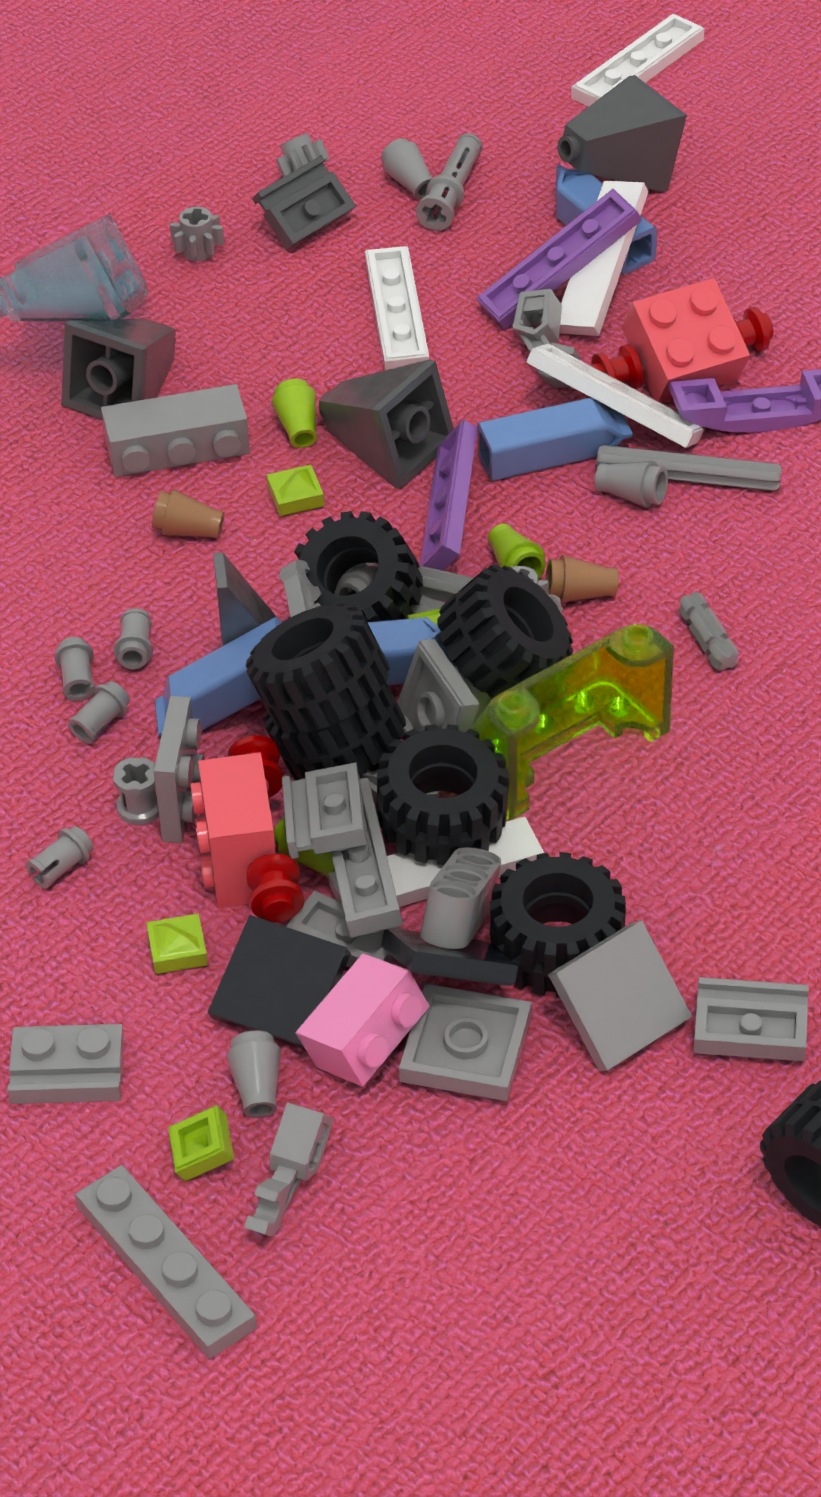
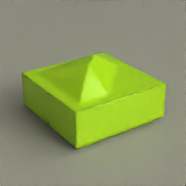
M312 465L266 474L267 487L279 517L325 506L324 493Z
M199 913L146 922L155 974L208 966Z
M218 1105L168 1127L175 1173L185 1182L234 1160L227 1114Z

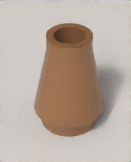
M175 489L171 493L161 491L153 513L152 528L162 530V535L218 539L225 512L213 509Z
M561 555L559 560L549 559L545 580L549 582V594L558 596L561 599V603L603 596L615 597L618 590V569Z

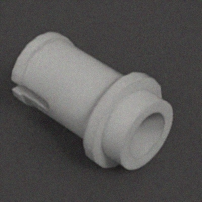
M139 608L126 610L120 618V638L116 640L114 645V656L127 669L142 668L151 660L153 655V646L149 641L152 620H149L150 615L148 612Z
M69 637L61 641L54 655L57 666L61 668L63 694H66V698L72 701H82L90 698L94 694L95 688L90 666L94 658V652L92 647L79 637Z
M113 681L97 685L93 691L94 696L75 716L68 720L69 729L80 741L87 744L92 743L96 736L115 717H123L127 713V705L130 702L129 695L119 684Z
M73 826L71 829L62 828L58 832V839L33 859H29L25 863V867L29 874L36 870L40 872L32 879L40 887L47 889L76 863L85 864L89 860V853L94 850V846L88 835L77 826Z

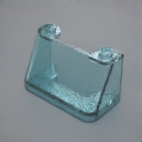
M109 213L15 262V270L0 277V317L7 315L9 319L15 322H68L70 320L116 322L132 314L149 294L145 279L111 214Z

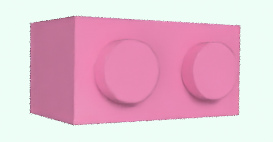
M363 953L295 1033L317 1068L363 1087L430 1006L409 970Z

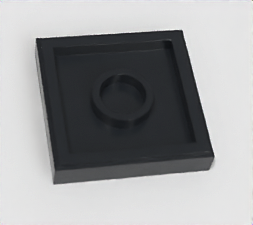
M249 915L207 1013L212 1019L247 1031L268 1032L274 1037V1040L306 1051L295 1032L340 981L351 953L345 946Z
M397 928L384 930L381 946L412 973L507 986L515 984L518 965L487 941L472 939L468 946L464 948L446 949L427 943L420 937L421 932Z

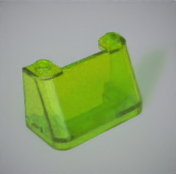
M642 624L628 625L505 690L489 702L471 730L479 733V740L489 739L495 745V753H502L506 760V769L509 770L506 818L508 821L530 810V796L525 787L527 788L534 784V769L528 763L599 724L613 738L621 736L623 729L635 728L643 730L644 737L649 742L670 731L674 645L650 626Z

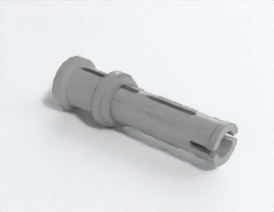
M471 133L460 135L441 174L433 177L428 183L427 196L419 201L416 208L417 218L426 228L441 231L448 228L452 223L454 209L458 208L464 199L463 185L477 157L480 155V151L483 149L482 142L476 135ZM444 190H448L446 197H441ZM435 207L439 208L436 217L432 218L431 215Z

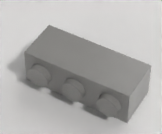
M237 384L101 407L105 443L114 477L250 454L247 416Z

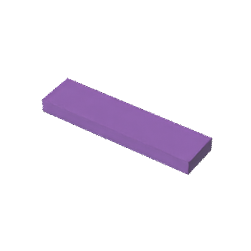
M615 189L610 190L476 297L477 301L489 316L503 330H506L514 323L520 292L550 288L552 291L556 290L640 223L642 219L638 211Z
M466 420L460 422L437 448L420 566L444 571L460 555L478 428Z

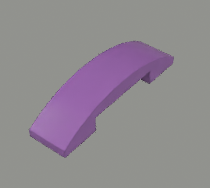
M821 369L802 371L799 385L720 391L715 378L670 381L669 390L680 417L705 428L728 432H768L799 427L821 420Z

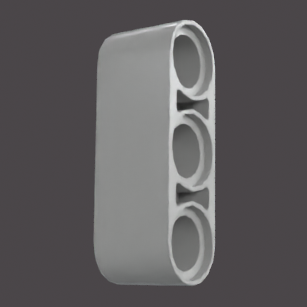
M465 847L454 851L430 884L420 937L424 941L446 949H461L468 946L490 914L491 892L494 885L497 884L501 858L492 852L478 848Z

